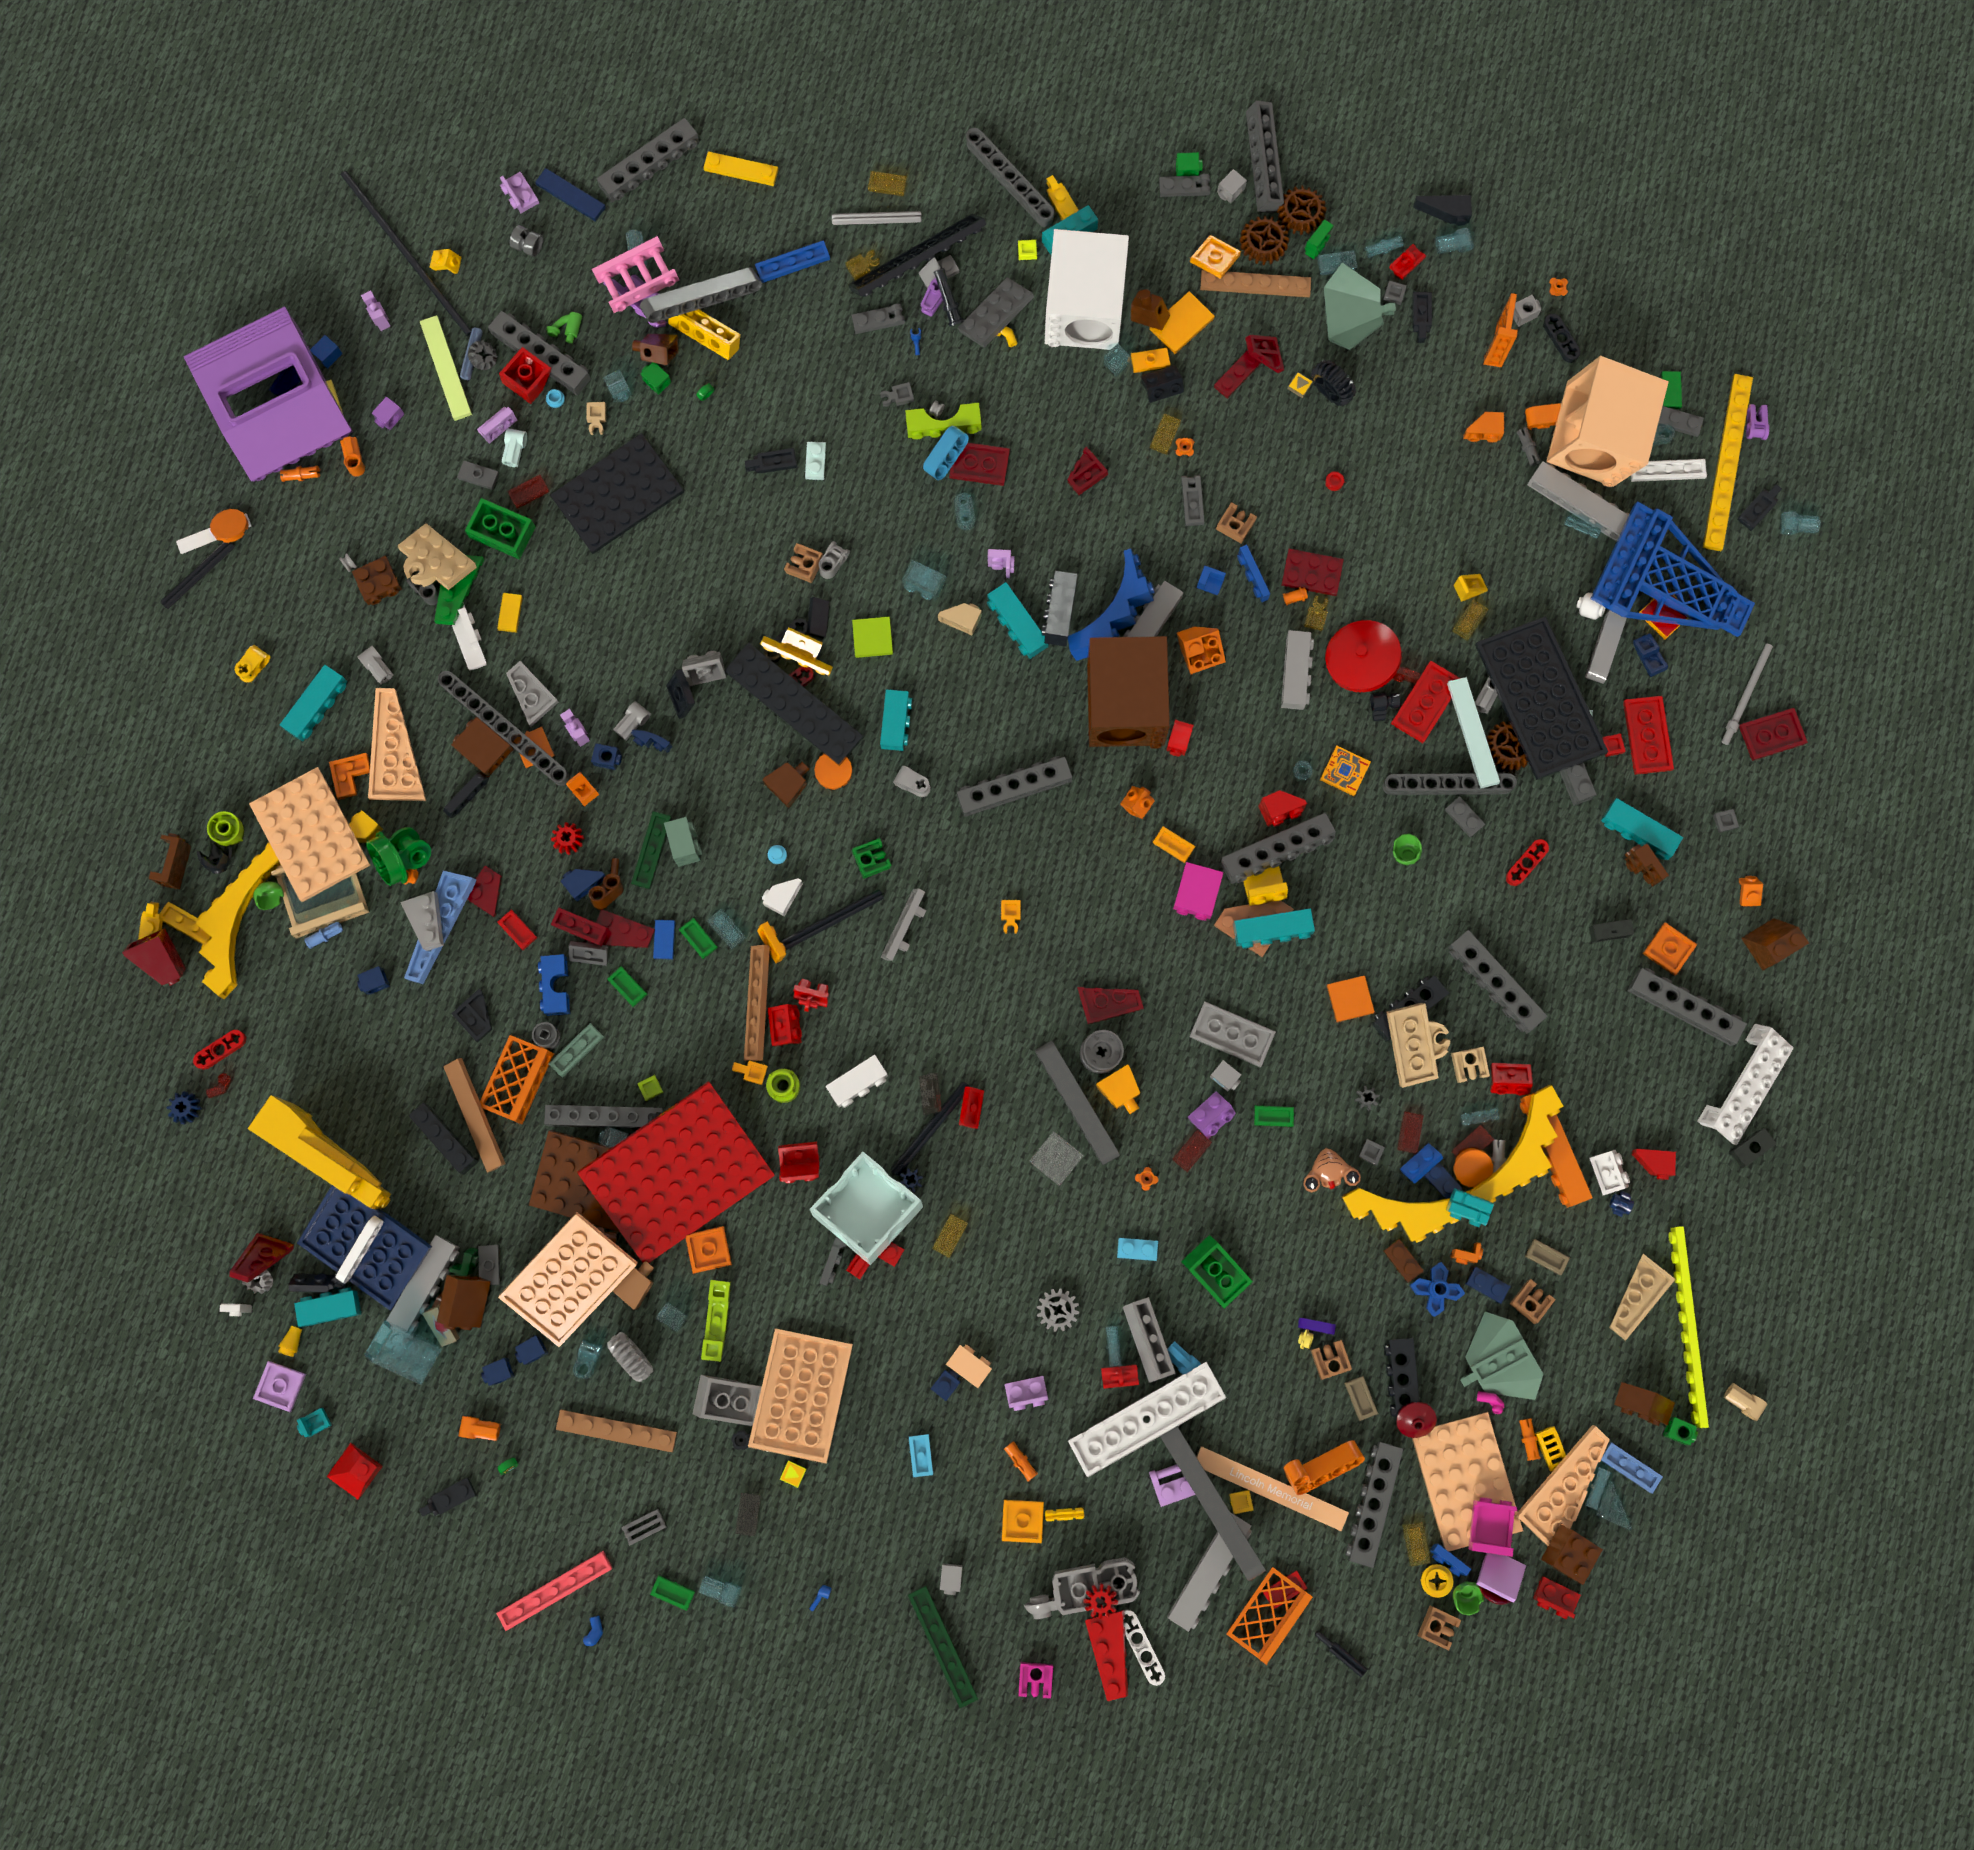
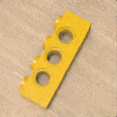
M699 309L669 318V325L727 360L739 350L741 334Z

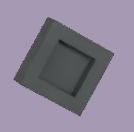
M1389 281L1383 300L1401 305L1407 285Z
M1734 809L1713 815L1718 833L1739 827Z
M1366 1139L1358 1157L1376 1166L1385 1147Z

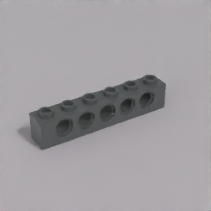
M1256 100L1246 111L1257 211L1274 213L1279 206L1284 204L1273 106L1272 102Z
M683 118L596 178L599 187L612 203L615 200L622 199L625 193L635 190L644 180L651 179L654 173L665 169L674 159L681 158L687 150L694 149L699 143L697 132Z
M501 311L488 326L491 335L515 352H518L523 347L551 367L552 370L549 376L578 396L591 380L588 374L589 370L585 366L574 363V359L571 356L560 353L557 346L546 343L544 337L538 333L536 335L532 333V330L523 323L521 325L512 314H506ZM510 330H516L514 333L509 334ZM525 340H530L529 343L523 344ZM544 350L542 354H537L538 351ZM554 360H559L557 364H551ZM569 370H572V371H573L572 374L566 375V372H567V371H569Z
M1056 756L1049 759L1050 762L1044 764L1038 762L1031 765V768L1025 770L1024 768H1019L1013 771V774H1001L996 776L995 780H983L978 782L976 786L960 788V791L957 792V798L964 817L1072 782V775L1066 758ZM1047 770H1053L1055 772V775L1053 777H1047L1045 775V772ZM1029 776H1035L1037 778V781L1034 783H1029L1027 781V778ZM1017 782L1019 787L1012 789L1009 787V783ZM997 787L1001 790V793L994 795L991 793V789ZM980 793L983 795V798L980 801H976L973 799V795Z
M1323 813L1222 857L1221 866L1231 884L1235 882L1241 883L1251 875L1257 876L1267 868L1278 867L1282 862L1294 860L1304 852L1310 853L1320 845L1330 844L1335 839L1336 831L1326 813ZM1316 833L1318 836L1312 837L1309 834ZM1297 840L1301 842V844L1296 845L1293 844L1292 841ZM1276 848H1281V849H1283L1284 851H1282V852H1277V851H1275V849H1276ZM1263 855L1266 859L1261 860L1258 856ZM1247 863L1249 866L1242 867L1240 864Z
M1469 930L1448 947L1450 955L1455 960H1460L1463 964V969L1469 975L1472 974L1476 978L1475 981L1480 988H1485L1490 993L1489 997L1494 1003H1499L1503 1007V1013L1508 1018L1512 1017L1514 1019L1516 1027L1521 1032L1525 1031L1526 1034L1531 1032L1547 1017L1542 1009ZM1466 950H1471L1473 952V959H1470L1466 956ZM1479 964L1486 966L1487 973L1480 972ZM1492 979L1499 980V988L1492 985ZM1506 993H1510L1513 996V1002L1506 1000ZM1519 1007L1526 1010L1527 1014L1525 1017L1519 1014Z
M1641 968L1636 972L1627 990L1628 992L1730 1046L1738 1043L1747 1023L1742 1021L1741 1017L1735 1014L1730 1015L1724 1012V1008L1707 1003V999L1704 997L1690 994L1687 988L1673 985V982L1668 978L1656 976L1655 972L1651 969ZM1649 983L1655 984V992L1650 990ZM1667 992L1673 994V1001L1668 1000L1666 997ZM1684 1001L1690 1003V1010H1687L1684 1007ZM1702 1010L1708 1013V1019L1702 1017ZM1720 1019L1726 1023L1725 1029L1719 1026Z
M545 1105L544 1125L548 1127L640 1129L648 1123L650 1113H663L665 1110L663 1108Z
M1377 1442L1376 1445L1372 1446L1370 1456L1373 1457V1460L1366 1469L1365 1476L1368 1479L1361 1489L1362 1503L1357 1505L1355 1513L1358 1516L1356 1524L1353 1523L1350 1535L1353 1536L1351 1544L1348 1543L1345 1555L1348 1556L1347 1560L1371 1568L1374 1567L1403 1452L1402 1448ZM1383 1458L1388 1462L1385 1470H1381L1378 1465L1379 1461ZM1377 1478H1380L1383 1481V1486L1381 1489L1376 1490L1373 1483ZM1372 1498H1376L1378 1501V1506L1375 1509H1370L1368 1505L1369 1500ZM1366 1518H1371L1373 1521V1526L1370 1529H1365L1363 1525ZM1361 1538L1368 1540V1545L1364 1549H1360L1358 1545Z

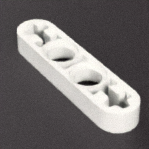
M373 1216L367 1222L339 1269L336 1278L342 1283H346L352 1277L381 1229L383 1221L377 1216Z
M1124 1610L1125 1614L1133 1616V1619H1131L1133 1626L1136 1624L1139 1626V1628L1132 1629L1127 1633L1126 1629H1130V1627L1125 1622V1635L1149 1683L1156 1686L1160 1685L1165 1679V1673L1136 1614L1131 1610ZM1135 1632H1139L1143 1636V1640L1139 1644H1135L1131 1640V1636ZM1142 1652H1151L1152 1659L1150 1662L1146 1663L1141 1660ZM1154 1662L1157 1663V1665L1153 1666L1157 1673L1161 1672L1158 1681L1150 1678L1152 1676L1150 1668L1148 1670L1145 1669V1667L1151 1666Z

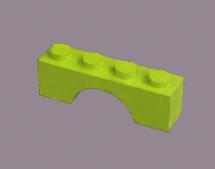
M979 403L962 404L955 416L943 421L931 418L924 408L905 410L908 438L921 439L923 436L940 437L950 426H956L961 431L969 434L981 431Z

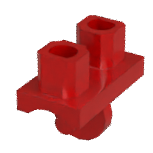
M1412 244L1389 268L1398 278L1403 280L1426 258V255L1421 253Z
M801 979L799 984L795 985L793 999L799 1000V1004L805 1005L804 1011L809 1012L810 1007L817 1009L818 1005L827 1007L829 998L828 985L818 984L817 990L810 989L811 982L805 979Z
M1137 1365L1101 1368L1103 1389L1139 1385Z

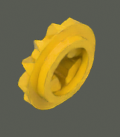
M1439 1564L1431 1565L1422 1572L1420 1581L1423 1590L1428 1595L1440 1598L1446 1596L1451 1591L1453 1576L1445 1566ZM1436 1572L1438 1578L1445 1580V1582L1438 1584L1437 1590L1435 1583L1429 1581L1435 1579Z

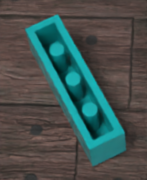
M1006 582L987 594V605L991 611L995 610L997 612L1000 624L1002 626L1006 625L1009 629L1008 634L1010 638L1019 643L1020 646L1018 648L1023 656L1027 655L1031 659L1048 648V644L1044 643L1045 636L1041 635V630Z
M324 665L280 723V726L303 742L304 739L310 737L316 723L318 724L322 721L325 711L334 705L336 696L345 690L348 681Z
M1617 798L1610 804L1601 820L1605 823V827L1610 830L1619 831L1623 838L1627 840L1632 839L1640 844L1641 847L1648 844L1655 853V856L1661 860L1670 859L1683 839L1679 834Z
M1311 908L1236 920L1233 923L1236 945L1242 946L1243 949L1253 947V944L1256 943L1269 945L1274 940L1288 942L1293 937L1307 939L1315 932Z

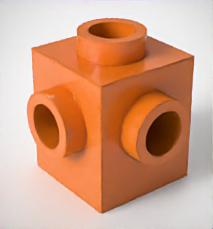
M1132 786L1120 805L1129 814L1143 819L1155 800L1150 796L1151 792L1146 788Z

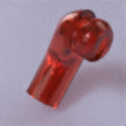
M226 1073L220 1074L217 1086L206 1089L208 1098L225 1094L231 1084L230 1076Z

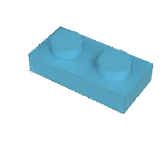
M1119 1238L1117 1258L1157 1261L1158 1241Z
M929 1434L910 1436L909 1444L913 1477L933 1475Z

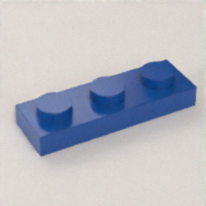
M1248 546L1240 547L1239 555H1237L1238 561L1241 565L1245 566L1246 578L1249 582L1252 581L1254 585L1253 592L1256 598H1260L1261 602L1269 599L1270 592Z

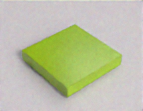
M890 617L852 620L856 658L893 655Z

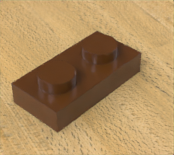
M1400 1239L1383 1251L1407 1283L1424 1271Z

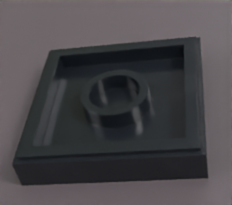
M682 669L675 671L666 687L676 714L681 719L687 716L695 701Z

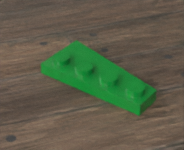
M466 555L475 562L477 568L449 590L442 584L440 585L434 620L436 624L455 625L459 617L458 610L463 608V602L470 593L473 580L476 579L479 567L484 562L482 556Z

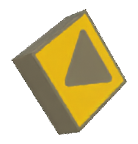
M1297 372L1287 389L1303 398L1312 386L1313 381Z

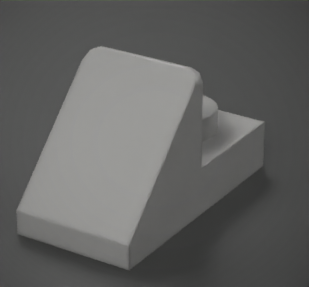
M951 255L939 261L934 257L919 272L927 289L930 282L935 279L934 271L944 268L947 279L959 273V269Z

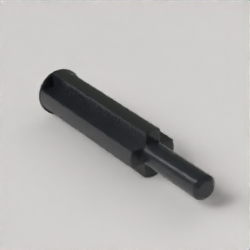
M1320 1631L1315 1632V1636L1329 1647L1328 1650L1359 1675L1360 1678L1365 1675L1368 1668L1335 1641L1331 1642Z

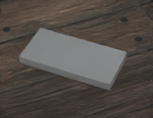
M1204 1001L1190 1038L1261 1068L1276 1031Z

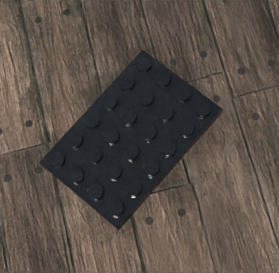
M641 433L556 490L550 496L590 552L594 554L684 493V490Z

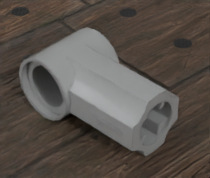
M370 646L357 656L380 684L386 683L392 678V672L382 661L383 658L373 646Z
M1490 677L1485 682L1475 701L1477 711L1486 714L1497 697L1495 688L1490 686V683H1492Z
M636 701L628 707L626 715L613 729L626 741L632 735V730H636L639 726L644 725L651 715L649 711Z

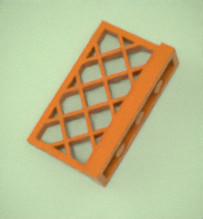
M1511 293L1496 324L1495 336L1484 357V365L1502 368L1517 337L1518 330L1511 329L1517 294Z
M510 1035L480 1100L482 1108L523 1124L554 1053ZM513 1041L519 1043L521 1048L520 1051L512 1054L510 1049ZM532 1049L537 1050L536 1057L529 1061L526 1052ZM523 1054L525 1063L516 1066L514 1057ZM510 1059L513 1068L504 1072L503 1063ZM527 1066L528 1075L520 1078L518 1070ZM515 1071L517 1081L508 1084L506 1075ZM502 1077L505 1086L496 1090L494 1083L496 1079ZM519 1084L521 1088L520 1093L513 1096L510 1087ZM507 1089L509 1099L500 1102L498 1093ZM494 1095L497 1104L490 1107L485 1105L488 1097ZM509 1102L513 1106L510 1115L504 1113L502 1105Z
M1272 1567L1226 1634L1267 1665L1313 1597ZM1273 1573L1281 1578L1282 1587L1270 1589L1269 1579ZM1283 1580L1287 1582L1289 1586H1284ZM1267 1583L1268 1589H1263V1587ZM1293 1587L1300 1592L1295 1600L1287 1601L1286 1588ZM1282 1589L1284 1601L1273 1603L1271 1591ZM1268 1591L1270 1604L1258 1605L1257 1596L1259 1593ZM1254 1600H1255V1601H1256V1606H1251L1252 1603H1253ZM1287 1603H1292V1605L1288 1609ZM1285 1604L1286 1614L1283 1617L1275 1618L1273 1605ZM1271 1606L1273 1618L1261 1620L1259 1608ZM1257 1608L1259 1620L1247 1622L1245 1613L1248 1609ZM1243 1616H1244V1621H1245V1622H1244V1623H1239V1622L1241 1621V1619L1243 1618ZM1280 1619H1281V1621L1279 1622V1624L1276 1625V1620H1280ZM1274 1621L1275 1630L1273 1633L1263 1634L1262 1622ZM1259 1623L1261 1635L1249 1637L1248 1624ZM1245 1625L1247 1637L1238 1638L1232 1634L1237 1626ZM1270 1636L1265 1643L1264 1637ZM1262 1637L1263 1647L1258 1653L1251 1648L1250 1639ZM1242 1640H1248L1249 1646Z

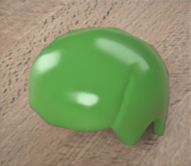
M1403 834L1395 839L1393 855L1396 861L1403 865L1415 864L1420 859L1422 845L1416 836Z
M270 881L259 884L253 893L256 906L262 910L277 907L280 905V897H284L281 885Z
M1464 1581L1456 1586L1453 1591L1455 1607L1461 1614L1472 1615L1479 1612V1606L1484 1601L1479 1585L1475 1582Z

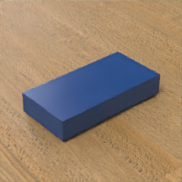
M655 920L654 959H673L674 920Z

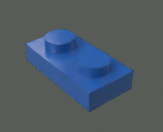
M1428 1143L1403 1165L1400 1170L1415 1184L1439 1163L1443 1156Z
M1434 1544L1429 1550L1434 1554L1432 1557L1441 1564L1446 1563L1450 1566L1449 1570L1456 1576H1467L1471 1568L1439 1544Z

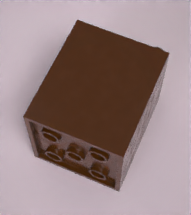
M1167 636L1090 638L1087 655L1089 747L1150 746L1152 749L1161 748V746L1165 745L1169 730Z

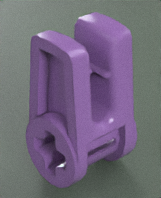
M936 278L930 282L921 302V311L928 316H933L943 301Z
M1750 404L1747 409L1746 438L1752 439V437L1766 440L1769 435L1767 405H1762L1759 408L1757 421L1756 406Z

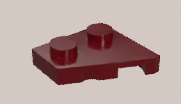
M1085 447L1080 460L1076 462L1075 469L1070 473L1067 481L1074 491L1080 495L1106 477L1108 470Z

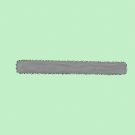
M920 211L832 214L833 225L915 223L922 220Z

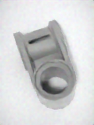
M833 541L819 561L820 575L825 579L833 578L848 558L850 550H844ZM826 565L832 567L830 570L823 569V567Z
M906 766L901 767L893 781L899 788L919 797L927 796L931 790L926 777ZM918 785H925V788L921 787L920 789H918Z

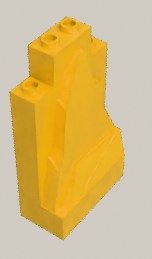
M272 1095L268 1098L248 1127L250 1131L369 1208L384 1209L388 1205L391 1193L380 1186L382 1183L363 1164L324 1135L312 1120L311 1114L289 1101Z

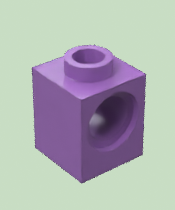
M387 397L372 412L375 417L374 422L381 428L386 427L389 430L404 415L401 408Z

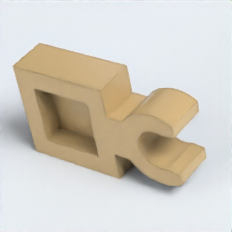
M605 402L587 403V422L591 423L589 425L591 435H593L595 428H599L601 435L604 433L601 422H606Z

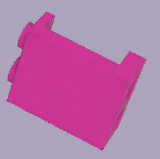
M1186 862L1173 909L1177 910V913L1181 915L1193 914L1199 920L1206 921V919H1210L1223 872Z
M1480 1497L1479 1501L1474 1500L1468 1549L1513 1557L1511 1542L1514 1513L1517 1511V1507L1512 1506V1502L1500 1500V1504L1492 1503L1490 1498Z

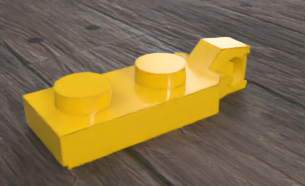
M1053 175L1046 178V184L1049 187L1047 189L1048 198L1061 220L1079 211L1062 183L1058 184Z
M147 903L146 911H143L141 916L138 940L162 929L163 918H161V914H158L159 903Z

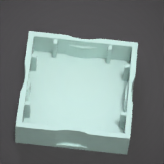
M862 1152L844 1171L839 1181L830 1187L810 1208V1211L814 1218L871 1265L923 1208V1205L916 1195L900 1182L892 1179L879 1164Z

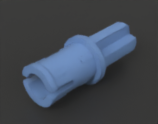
M335 922L324 929L319 928L318 932L304 938L306 945L311 949L324 941L328 942L329 938L343 931L342 925L339 922Z

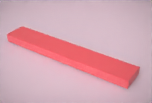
M602 1551L496 1614L505 1631L613 1568L606 1554Z

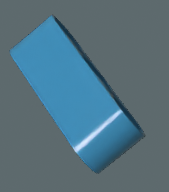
M950 426L924 462V471L936 480L943 479L967 445L968 435L956 426Z

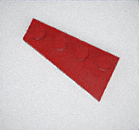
M1124 1610L1110 1613L1109 1618L1106 1615H1102V1619H1099L1097 1616L1085 1620L1107 1701L1128 1696Z

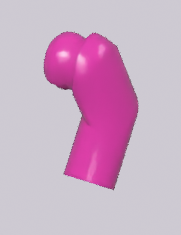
M1478 1391L1477 1401L1490 1403L1492 1412L1495 1414L1503 1412L1504 1402L1496 1394Z

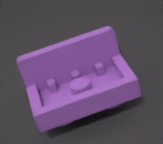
M1216 1091L1188 1116V1119L1203 1133L1204 1137L1209 1139L1225 1123L1231 1121L1236 1113L1231 1104Z

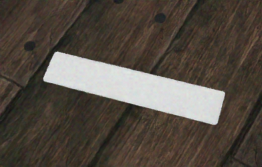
M244 514L248 520L249 527H251V523L249 521L247 514ZM210 528L180 539L176 543L180 553L183 554L217 539L213 536Z

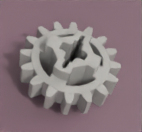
M1051 1289V1295L1045 1292V1300L1039 1299L1042 1306H1037V1309L1041 1310L1037 1317H1043L1040 1323L1046 1322V1329L1053 1326L1054 1332L1057 1331L1058 1327L1065 1331V1325L1071 1328L1070 1321L1076 1322L1077 1319L1074 1317V1314H1079V1311L1075 1310V1307L1079 1306V1304H1073L1072 1302L1075 1296L1069 1298V1291L1062 1294V1289H1059L1058 1293ZM1053 1297H1061L1058 1302L1052 1303L1049 1301ZM1067 1301L1071 1306V1313L1066 1311L1065 1304ZM1049 1305L1055 1307L1061 1305V1310L1066 1315L1060 1313L1057 1316L1054 1315L1055 1311ZM1045 1307L1050 1310L1051 1316L1049 1319L1045 1315ZM1062 1317H1063V1318L1067 1319V1321H1065V1322H1063V1323H1060V1324H1056V1323H1055V1321H1056L1058 1318H1062Z

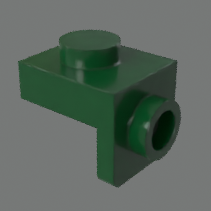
M469 1248L464 1253L462 1264H453L449 1272L454 1273V1275L469 1276L478 1265V1249Z

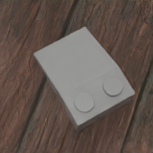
M709 651L706 655H691L683 660L682 670L690 686L727 678L720 652Z
M701 1375L693 1415L704 1419L753 1426L762 1386Z

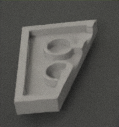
M521 661L506 673L530 727L559 703Z
M432 891L400 902L422 948L429 951L444 946L438 893Z

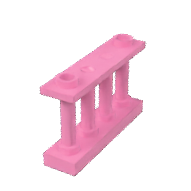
M658 236L592 269L599 284L605 282L613 298L608 303L614 313L623 311L626 307L679 281L675 269L669 271L660 255L664 249ZM651 257H654L662 273L661 276L652 279L644 264V261ZM635 265L638 266L646 282L637 288L627 271ZM618 274L622 275L629 289V292L619 296L611 280L612 277Z

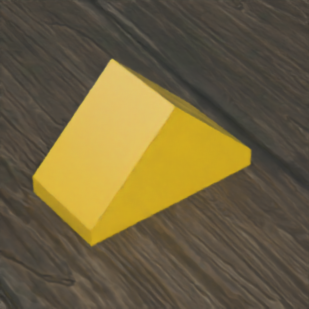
M1480 574L1461 575L1454 584L1461 602L1488 591Z

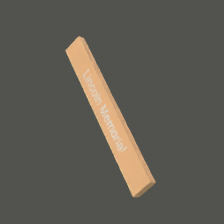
M1200 1447L1196 1457L1204 1470L1342 1531L1349 1512L1306 1493L1296 1495L1291 1486L1204 1447Z

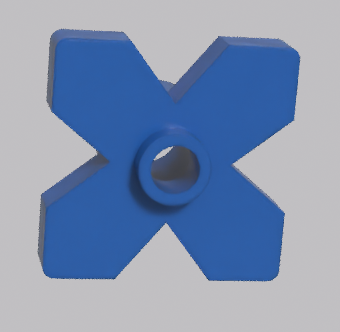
M1442 1262L1430 1269V1281L1418 1278L1410 1284V1288L1416 1295H1429L1426 1309L1433 1317L1444 1311V1298L1457 1301L1465 1294L1459 1284H1448L1446 1282L1448 1270ZM1435 1286L1440 1288L1439 1293L1435 1292Z

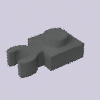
M909 382L892 386V392L882 391L880 393L881 398H889L887 401H883V407L890 406L892 402H896V406L914 402Z

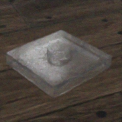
M1053 1131L1029 1162L1060 1186L1084 1155Z

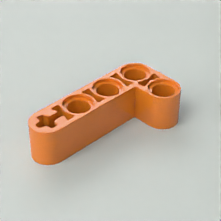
M1351 1440L1303 1465L1298 1459L1292 1460L1285 1465L1284 1471L1296 1495H1303L1359 1466L1364 1462L1365 1457L1356 1442Z

